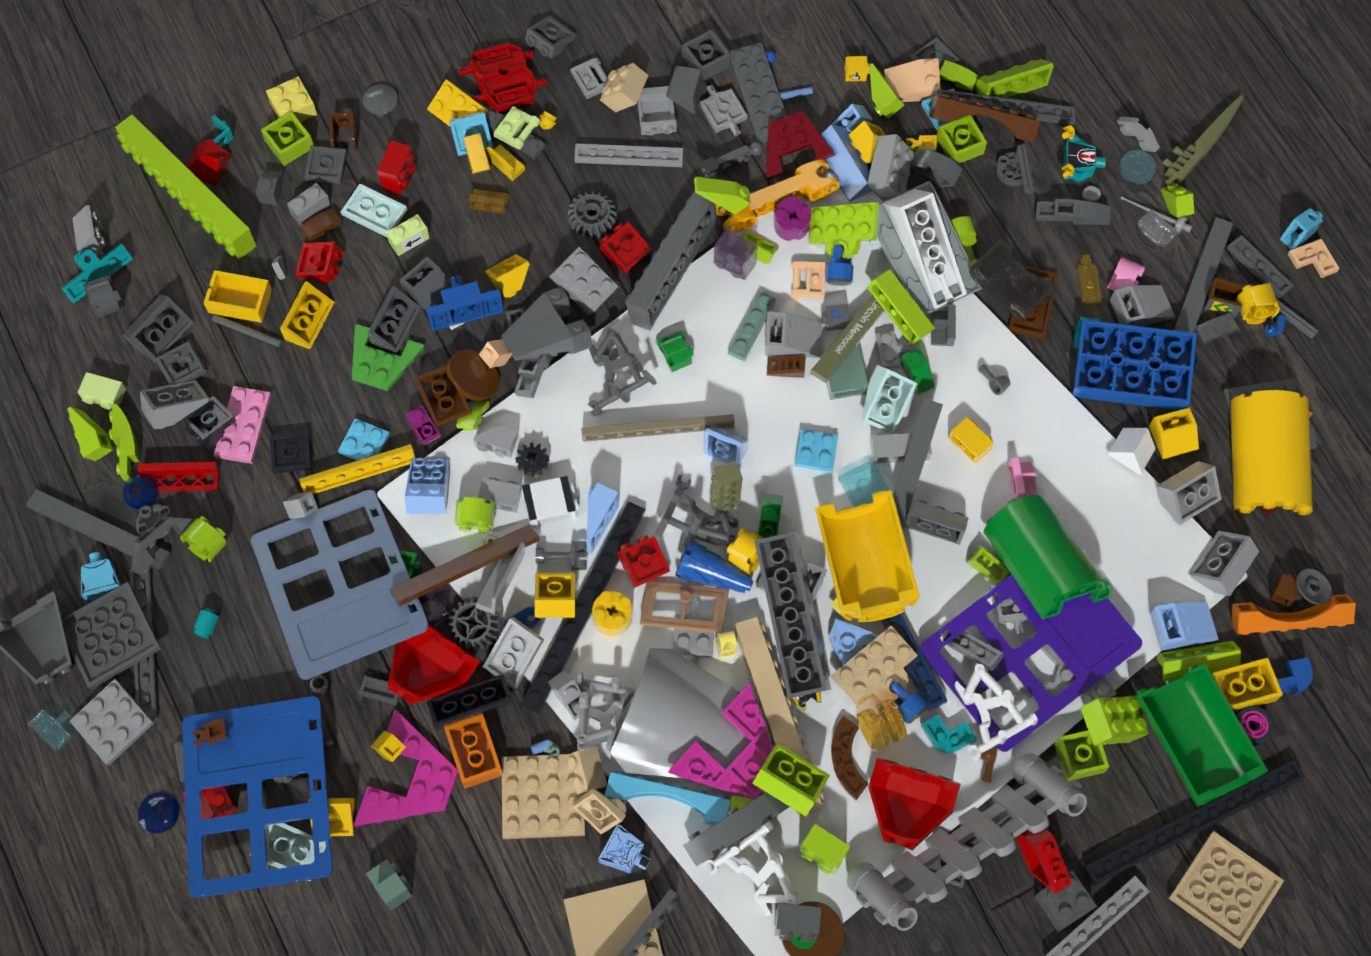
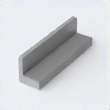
M521 542L515 553L498 560L476 602V608L495 614L524 558L525 543Z

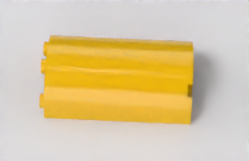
M1283 390L1252 392L1248 397L1242 394L1231 400L1234 510H1240V513H1251L1257 506H1263L1265 509H1273L1275 506L1287 510L1292 509V512H1298L1299 515L1312 513L1308 398L1306 396L1301 398L1297 392Z
M880 490L872 494L873 503L870 504L862 503L857 507H846L836 512L834 503L821 504L815 508L841 615L850 621L853 618H857L858 622H871L903 613L905 607L909 604L914 606L920 597L891 490Z

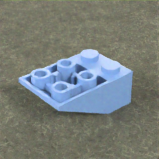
M411 458L405 492L407 514H446L449 459Z
M1207 602L1155 606L1150 613L1161 651L1218 640Z

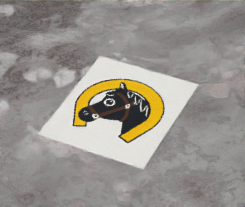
M785 687V689H782V690H783L785 696H787L786 687ZM826 691L789 698L791 706L800 722L834 706Z

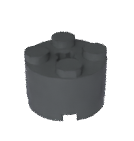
M109 275L83 284L85 293L88 294L89 303L98 319L123 309L120 303V296L117 290L114 291Z

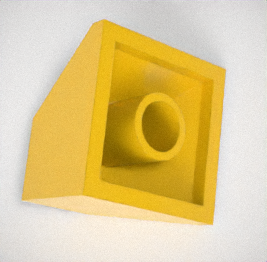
M515 254L486 270L485 273L494 287L499 289L500 295L509 298L521 290L530 264L527 260Z

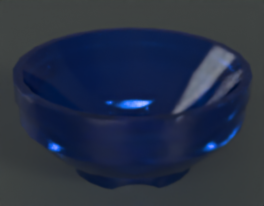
M135 475L126 481L122 492L123 499L133 509L140 510L143 506H150L156 501L158 496L157 484L148 476ZM135 485H140L141 487L138 495H133L131 492Z

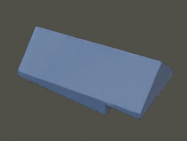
M831 124L821 134V137L835 156L825 159V161L829 165V173L832 177L837 178L840 183V189L850 202L873 191L867 185L870 168L861 159L859 150L852 146V140L845 127Z

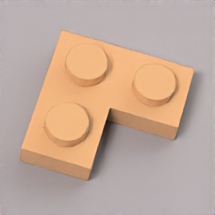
M1322 239L1290 250L1288 253L1296 269L1313 263L1321 278L1336 273L1339 270L1338 265Z

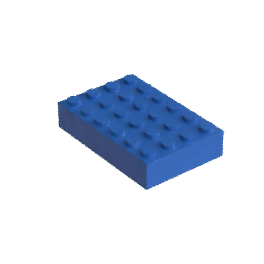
M1082 320L1072 395L1077 398L1171 410L1187 409L1191 398L1197 333Z

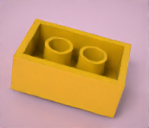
M1268 658L1212 673L1213 678L1234 713L1249 706L1257 707L1275 702L1283 695Z

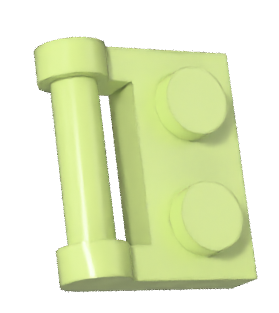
M512 107L495 130L494 137L517 149H521L524 145L523 142L534 127L539 125L540 120L536 116H530ZM525 122L528 123V125L525 127V129L522 131L519 137L514 138L520 131V129L523 127Z

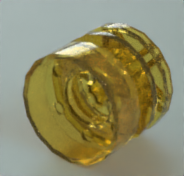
M890 699L883 701V705L880 703L876 704V713L871 708L857 713V721L862 734L874 752L888 747V738L893 743H897L898 738L903 740L908 736L903 717Z

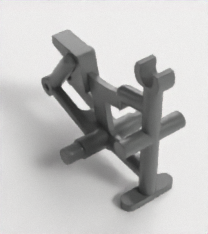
M609 328L606 331V337L597 350L593 344L592 348H589L594 363L598 367L604 366L606 371V382L603 384L604 399L599 402L592 400L588 403V406L591 408L596 406L591 411L594 416H598L602 412L601 408L619 398L623 402L628 403L630 397L627 394L646 383L657 384L656 379L647 370H644L637 356L628 350L621 340V336L613 328ZM614 345L617 347L618 354L621 357L616 360H612L608 356ZM628 366L635 381L620 389L617 385H614V370Z
M679 475L675 482L677 488L655 534L662 536L667 525L670 524L686 532L682 543L684 548H686L690 539H697L721 546L724 550H727L729 545L736 539L730 527L737 528L738 520L722 511H718L714 516H711L697 507L695 500L683 492L689 488L691 480L689 479L687 483L681 481L682 475ZM679 499L688 505V510L696 515L690 525L671 517ZM706 524L711 527L718 526L719 532L704 526Z

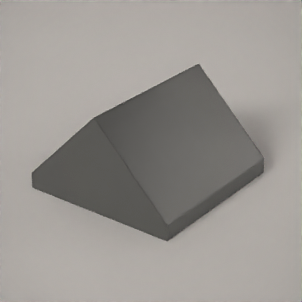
M676 66L666 97L692 114L696 113L704 86L701 69Z

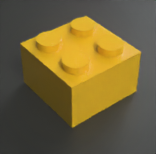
M535 573V617L575 618V573Z

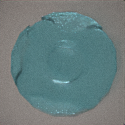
M1133 150L1123 156L1120 161L1119 170L1125 180L1135 182V184H1143L1153 177L1156 171V164L1150 154L1140 150Z

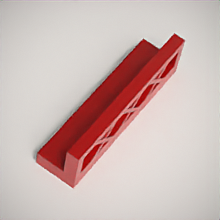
M216 462L138 464V473L141 476V492L211 491L219 489L220 469ZM207 476H214V485H205L202 481ZM169 477H174L177 480L172 486H166L163 482ZM187 477H194L196 479L192 485H185L183 483ZM146 478H155L158 481L153 486L146 487Z

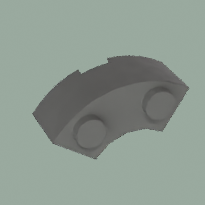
M929 148L916 149L910 170L917 178L931 180L940 188L954 186L963 170L956 160L934 152Z

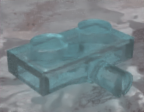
M42 710L28 723L56 752L72 738L62 725L71 717L66 710L57 718L50 716L45 710Z

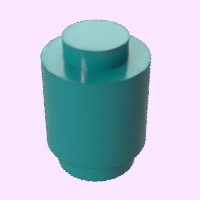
M206 608L205 611L200 610L194 625V634L209 639L219 620V616L216 615L217 612Z

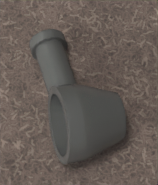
M985 364L978 369L989 381L990 389L995 395L1003 394L1011 384L1010 379L1006 375L994 376Z

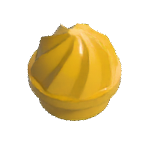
M544 111L543 115L540 114L539 124L542 129H551L556 125V117Z

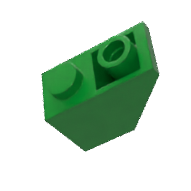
M764 493L758 535L768 538L778 534L783 500L782 495Z

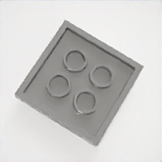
M116 679L70 720V723L106 765L114 762L154 724L153 720Z

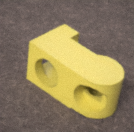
M734 630L717 633L715 642L719 658L737 655Z

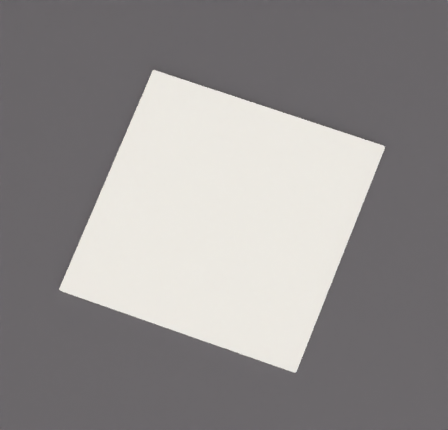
M829 171L821 176V178L832 177ZM840 187L833 194L815 202L810 201L809 197L802 199L810 209L812 207L884 202L874 191L849 202ZM775 211L757 217L756 225L747 229L779 247L768 265L737 249L740 237L747 230L731 234L690 264L650 331L630 324L627 310L591 336L592 344L597 350L606 337V331L609 328H613L621 336V340L628 350L637 356L644 370H647L656 379L657 384L646 383L627 394L630 397L628 403L623 402L619 398L601 408L602 412L598 416H594L591 411L596 406L591 408L588 406V403L592 400L599 402L604 399L605 367H598L594 363L589 349L574 354L568 353L543 371L534 399L516 396L513 393L482 416V423L474 430L466 431L463 429L424 458L450 460L446 514L406 513L405 492L409 470L378 491L377 495L433 565L438 567L483 546L484 540L485 544H487L490 539L494 541L496 538L498 539L529 525L530 522L522 485L568 476V481L573 482L575 493H572L573 500L577 499L579 508L576 511V518L572 519L570 513L538 520V526L532 528L538 534L539 541L525 547L524 558L496 612L501 614L496 619L502 621L501 624H497L501 631H495L498 638L508 620L514 617L544 639L525 673V677L532 684L566 618L535 617V573H575L576 601L628 501L646 509L630 541L631 545L638 543L637 539L648 534V537L655 536L670 569V572L651 581L716 587L711 584L708 586L694 580L689 581L675 576L685 551L682 543L686 532L668 524L662 536L655 534L677 488L675 482L679 475H682L681 481L687 483L689 479L691 480L689 488L683 492L695 500L696 506L711 516L717 513L716 508L713 509L709 498H711V476H713V468L727 463L704 454L705 431L584 442L582 440L581 428L734 414V428L724 430L733 436H741L749 442L748 450L739 467L743 477L740 506L726 513L736 518L739 522L737 528L730 527L732 533L736 536L735 541L742 527L758 534L764 493L782 495L783 500L777 535L797 532L804 561L827 569L826 577L813 606L831 690H826L834 706L802 722L799 721L792 706L789 710L791 715L794 714L798 726H795L797 733H801L804 745H802L804 753H808L811 764L829 774L830 777L821 791L824 802L820 810L808 813L807 816H797L796 811L789 807L769 820L773 828L764 834V837L775 852L783 854V866L794 891L798 894V899L793 905L808 901L823 903L837 913L843 924L863 907L847 885L848 874L854 866L862 862H868L876 867L883 877H886L895 871L891 861L907 851L916 857L928 849L925 839L913 851L899 844L884 842L868 786L857 801L841 786L832 765L831 745L835 729L843 716L859 727L852 744V760L858 773L867 783H870L877 758L892 760L900 765L915 767L927 771L929 774L941 775L961 783L952 814L929 835L931 836L940 829L944 830L947 834L960 824L959 816L973 807L979 808L991 795L1014 778V765L1022 755L1027 753H1033L1037 756L1041 755L1058 737H1062L1084 718L1080 707L1095 699L1088 692L1081 694L1008 752L998 750L991 776L992 781L989 783L981 781L986 762L981 759L973 762L972 758L977 755V752L975 750L967 752V748L970 745H976L977 747L984 743L979 725L928 661L927 663L948 702L931 711L927 709L911 724H906L895 712L898 706L893 701L885 703L871 695L857 707L831 678V675L842 667L828 639L835 619L879 635L886 629L881 620L871 622H858L857 618H853L851 621L847 620L830 606L837 595L815 508L821 504L834 503L836 512L846 507H857L862 503H873L872 494L880 490H891L893 494L903 462L872 464L870 445L872 435L890 433L862 421L866 395L830 400L826 383L810 374L811 369L820 358L806 357L804 378L767 376V358L779 356L765 355L766 322L745 362L728 355V350L759 291L776 298V303L771 312H786L822 323L821 313H824L825 306L848 304L851 322L872 296L867 286L889 269L894 275L895 273L880 243L870 245L869 241H860L858 254L851 257V265L854 266L853 283L838 286L828 284L825 281L824 299L791 298V291L793 290L792 262H825L826 273V264L831 263L832 257L828 255L825 244H809L810 228L807 235L800 240L791 239V241L780 238L775 232ZM801 270L800 289L805 290L806 270ZM972 293L950 304L956 305V339L953 347L931 345V333L913 346L910 344L911 351L920 348L925 356L935 387L919 395L914 390L895 433L914 432L925 398L943 404L931 441L932 454L930 460L924 462L912 500H922L934 507L941 506L946 511L953 513L960 512L965 517H968V523L960 545L903 527L902 531L920 597L914 606H910V604L906 606L905 611L901 615L920 648L926 639L990 591L989 587L994 583L971 567L966 561L977 547L983 546L1005 565L983 531L987 525V520L1005 507L1010 500L1015 499L1008 464L1011 458L1019 457V462H1031L1033 472L1037 473L1035 483L1038 495L1049 499L1111 586L1112 594L1108 599L1142 639V647L1106 675L1111 686L1116 690L1161 652L1150 616L1155 606L1170 603L1207 602L1210 610L1226 596L1214 593L1189 576L1212 541V537L1193 518L1180 525L1175 522L1160 503L1157 490L1159 483L1145 469L1139 475L1108 455L1116 439ZM948 305L936 311H947ZM885 311L857 344L860 347L868 385L876 366H881L876 333L894 330L898 345L909 343ZM929 313L926 317L931 321V313ZM822 324L821 357L822 352L829 349L844 329L826 331V325ZM682 330L686 338V345L690 346L694 353V356L691 357L692 364L671 372L663 353H661L656 344V340ZM614 345L608 355L612 360L621 358L617 347ZM910 351L900 352V355H899L900 363H901L902 355L905 354V353H908V352H910ZM773 363V370H776L777 363ZM780 363V370H784L783 363ZM788 364V369H791L792 364ZM985 364L994 376L1006 375L1011 382L1008 389L1001 395H995L990 389L987 378L978 371L980 366ZM901 365L900 367L889 369L908 378ZM626 366L614 370V385H617L620 389L635 381L630 367ZM966 417L975 421L979 429L983 433L990 435L994 442L991 451L976 464L948 439L950 431ZM497 425L516 429L519 437L512 457H500L491 451H480L475 447L473 439L476 435ZM801 429L838 435L833 472L795 467ZM531 442H533L534 447L540 443L541 450L546 448L547 455L550 458V461L546 462L548 469L542 468V474L536 471L534 477H532L531 472L524 475V469L518 470V463L515 461V458L519 457L517 450L523 451V444L528 448ZM493 477L502 482L514 481L521 485L522 493L517 513L495 509L494 525L489 533H481L478 529H471L469 532L460 531L459 526L454 524L457 499L463 501V497L478 498L483 478ZM598 482L618 492L619 507L592 555L588 553V546L585 552L575 551V560H587L586 570H571V560L546 559L544 563H536V548H544L546 552H570L571 541L587 542V494L591 487H595ZM679 499L671 517L690 525L696 515L688 510V505ZM707 524L704 526L719 532L718 526L711 527ZM697 539L693 540L728 561L729 554L721 546ZM981 555L977 558V561H978V562H979L980 559L982 558ZM498 560L449 584L463 601L465 598L471 601L473 596L479 599ZM986 560L982 566L985 567L989 561ZM621 562L618 563L604 592L616 591L629 598L632 605V623L625 632L617 636H607L602 634L595 626L592 613L562 672H567L577 685L578 673L582 672L584 673V679L612 684V678L618 677L620 679V686L637 689L649 648L673 649L674 628L640 625L647 582L634 588ZM759 565L754 572L750 571L751 574L749 575H751V580L754 581L750 591L746 590L745 593L729 590L723 632L734 630L735 623L757 617L759 623L762 622L764 625L765 634L763 635L765 641L768 640L770 642L772 652L769 653L771 658L777 662V676L784 680L766 593L756 588L762 575ZM992 565L989 572L991 573L996 566ZM999 569L998 572L995 574V577H996V578H997V577L1000 575V573L1002 572L1000 569ZM1246 573L1244 574L1238 585L1247 578ZM656 592L652 615L675 618V614L681 615L683 602L680 600V594ZM692 595L691 601L687 603L685 615L691 614L693 602H695L696 610V602L700 603L699 614L714 616L717 598ZM990 597L989 599H987V601L992 605V598ZM994 609L987 613V618L1013 649L1019 648L1037 633V630L1030 621L1026 620L1022 622L1024 633L1016 635L1014 624H997ZM483 611V619L485 623H488V617L485 611ZM970 626L965 630L967 633L990 645L976 626ZM948 630L939 636L942 642L945 636L949 633ZM714 632L713 656L698 657L696 665L734 687L736 691L741 692L750 683L753 696L758 701L737 638V655L719 658L715 642L717 633ZM944 646L940 650L941 655L964 684L968 685L978 663L951 647ZM1041 649L1025 660V665L1037 679L1055 682L1058 666ZM905 667L904 670L908 677V685L905 692L911 696L918 690ZM1008 673L997 682L1004 690L1011 691L1014 696L1013 703L1024 720L1039 709L1038 703L1034 699L1029 698L1030 693L1013 673ZM990 688L981 694L983 700L997 696ZM595 689L590 703L591 707L606 713L614 702L612 700V692ZM552 690L546 702L576 738L578 735L579 718L574 720ZM633 697L630 699V701L624 709H619L618 711L628 712ZM1000 706L988 709L989 715L1001 730L1005 731L1017 724L1008 708ZM760 708V709H759V712H760V715L763 717V714H762V711H761V708ZM618 711L611 721V724L616 726ZM936 715L940 716L949 731L967 722L977 740L957 752L944 753L937 750L931 744L920 725ZM590 718L587 734L600 730V722ZM767 731L771 744H773L769 731ZM607 742L587 747V749L598 748L603 770L608 778L610 772H625L611 755L610 751L606 750ZM627 773V776L634 778L636 775L646 777L647 781L651 782L661 780L666 782L668 786L682 785L687 787V790L694 792L696 789L707 792V795L711 796L721 794L726 796L728 800H731L732 795L743 797L685 778ZM655 796L627 800L754 956H789L779 936H775L778 903H768L773 914L766 915L754 899V894L759 888L751 878L743 872L737 873L725 862L719 866L718 871L714 875H710L709 873L714 870V865L709 863L704 866L701 863L695 866L683 845L690 841L688 838L690 835L698 830L701 834L713 825L705 824V819L697 811L676 800ZM814 824H817L850 846L846 857L834 875L831 873L829 875L825 874L818 868L819 865L813 861L812 863L805 861L801 857L802 854L799 853L803 841ZM757 840L732 857L740 865L743 863L748 864L757 873L768 862V856ZM735 842V843L732 844L731 846L727 847L726 849L721 850L720 852H718L716 855H714V856L711 857V858H713V859L717 858L719 855H721L722 853H724L725 851H727L729 848H731L732 846H734L737 842ZM774 870L766 880L769 884L767 893H784Z

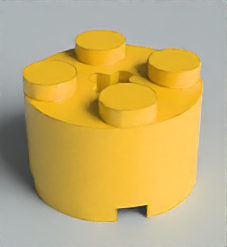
M1270 283L1256 286L1247 285L1242 288L1243 292L1236 299L1237 303L1242 304L1240 313L1242 319L1246 320L1248 324L1266 322L1267 317L1272 316L1273 318L1280 311Z
M742 527L738 532L735 543L732 542L727 549L729 554L728 562L748 574H751L750 571L754 572L760 565L755 540L763 539L764 537Z
M605 591L595 600L592 608L593 621L602 634L617 636L629 629L632 623V605L629 598L620 592Z

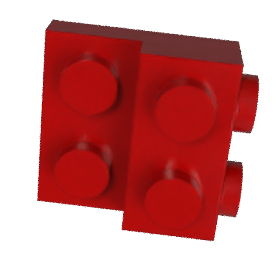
M629 222L624 226L620 223L613 229L615 233L611 237L609 235L605 236L600 241L602 245L598 247L610 261L613 260L624 274L652 250Z
M335 242L303 243L295 276L298 279L314 278L317 282L334 281L335 276L339 274L338 262L343 258L342 249Z
M648 534L637 539L638 543L631 545L630 542L620 546L621 551L616 552L634 588L670 572L655 536L648 537Z

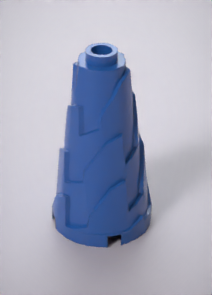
M691 539L685 548L680 560V566H678L675 576L689 581L694 580L708 586L711 584L719 588L731 589L741 593H745L746 590L750 591L754 582L751 580V575Z

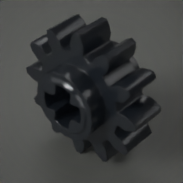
M531 442L528 448L523 444V451L517 450L519 457H516L515 461L518 463V470L524 469V475L531 472L532 477H534L536 471L542 474V468L548 469L546 462H549L550 458L547 455L546 448L541 450L540 443L534 447L533 442Z

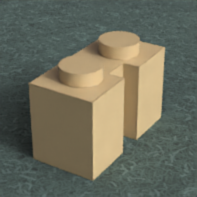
M597 747L588 748L585 751H576L567 755L568 766L575 773L576 778L573 779V785L577 795L586 793L592 788L599 790L607 787Z

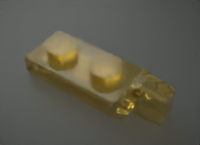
M1082 255V259H1080L1081 265H1078L1077 270L1082 304L1100 303L1101 292L1097 267H1095V264L1091 265L1090 255Z

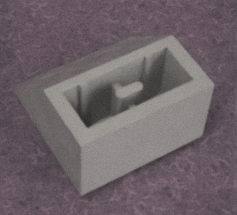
M86 205L72 218L77 251L80 252L86 248L93 251L96 256L103 255V247H106L104 237L101 236V231H103L102 222L98 220L96 211H93L90 205Z

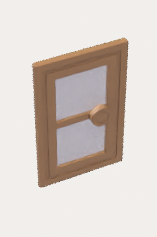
M649 581L646 586L640 625L722 633L729 589Z

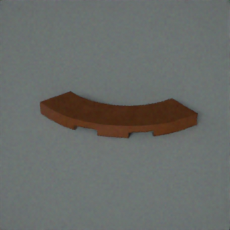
M843 716L833 735L831 759L834 772L841 786L857 801L869 783L858 773L852 760V744L859 727Z

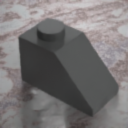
M266 170L259 176L256 189L259 203L278 205L285 176L284 172Z

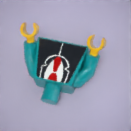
M1071 125L1063 129L1066 132L1062 134V137L1064 139L1068 138L1064 148L1063 179H1072L1079 183L1092 177L1096 167L1105 168L1106 158L1096 157L1095 146L1080 139L1075 134V129Z

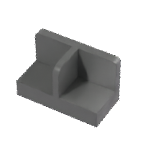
M948 304L947 311L931 312V323L935 327L931 332V345L952 347L956 339V305Z

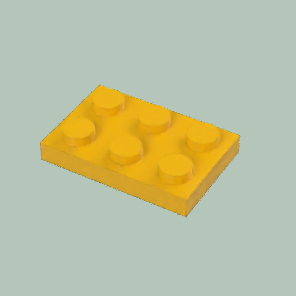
M449 80L444 81L427 110L448 126H450L449 120L482 111L486 115L488 109Z

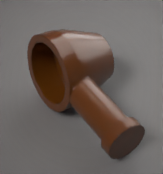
M998 745L981 753L980 759L986 762L981 781L989 783L992 781L991 776L997 757Z

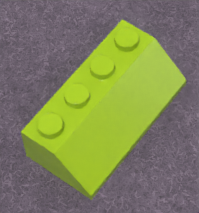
M1044 59L1032 60L1027 64L1016 65L1011 69L1001 70L990 76H982L977 79L975 91L979 95L1010 98L1047 86L1054 65L1052 62Z

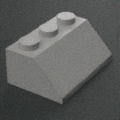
M1199 461L1157 485L1160 503L1179 525L1222 500L1215 466Z
M1218 531L1189 576L1214 593L1230 596L1259 553V550L1250 536Z

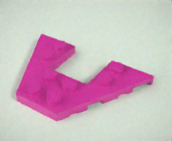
M750 683L721 713L750 741L731 764L724 769L695 741L667 773L746 798L756 799L762 792V789L752 783L774 746L770 742L767 727L763 717L760 715V708L756 704Z
M394 710L387 732L392 733L406 746L399 755L419 760L407 796L403 797L367 786L354 822L355 827L382 823L388 820L404 819L409 816H420L431 812L446 811L459 772L397 710Z

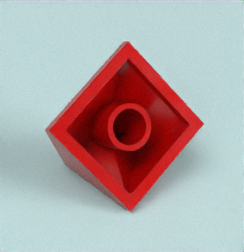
M207 140L197 144L186 167L199 180L217 185L231 154L212 140Z

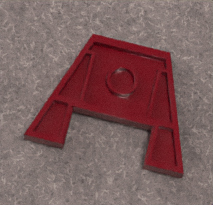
M803 111L769 123L767 180L784 174L780 157L813 146L817 160H825L835 156Z

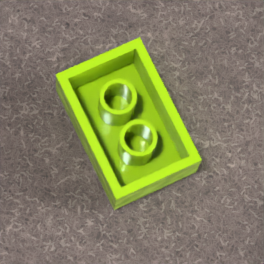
M1135 696L1098 698L1080 707L1094 746L1128 743L1149 734L1147 724L1142 717Z
M776 743L752 784L802 815L807 816L830 775L779 743Z

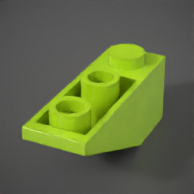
M73 407L67 408L83 458L97 461L113 451L108 434L84 411Z

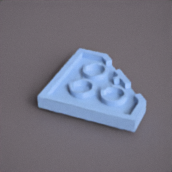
M835 619L828 639L843 666L877 638L879 634Z

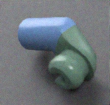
M544 740L530 746L533 755L545 752L552 757H556L560 754L559 745L550 740Z

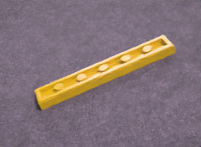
M410 444L300 478V483L304 493L312 492V494L408 465L411 462V458H415Z

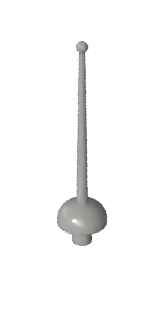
M1124 196L1120 197L1121 200H1125L1129 203H1132L1154 215H1157L1173 223L1174 230L1178 234H1180L1182 230H1185L1189 233L1192 230L1193 226L1186 223L1188 218L1185 216H1182L1177 220H1174L1161 213H1158L1138 203L1124 198Z

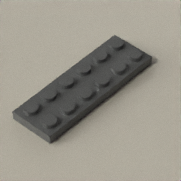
M757 43L728 52L731 55L730 63L756 140L762 146L768 145L769 123L787 115L762 43Z

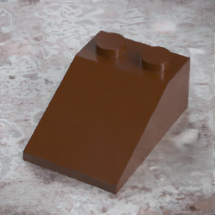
M447 365L414 378L416 387L436 428L472 414L465 397L457 391L458 388L448 378Z

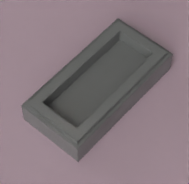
M364 675L358 693L359 696L396 706L400 699L399 695L387 689L388 681Z

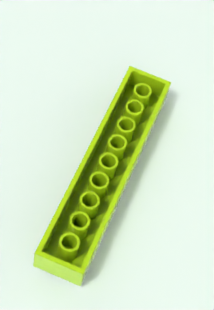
M130 115L115 127L118 133L117 138L122 143L121 147L127 154L131 153L135 162L138 165L142 164L150 176L154 175L156 182L162 188L165 186L168 189V194L173 199L177 198L180 206L184 210L188 209L196 222L200 221L207 233L212 232L214 239L220 245L223 243L226 246V251L232 257L235 255L240 260L256 247L250 229L133 115Z

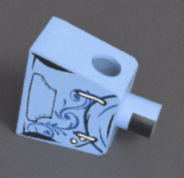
M617 824L598 858L599 863L627 873H631L635 865L646 870L651 859L641 854L644 844L619 824Z

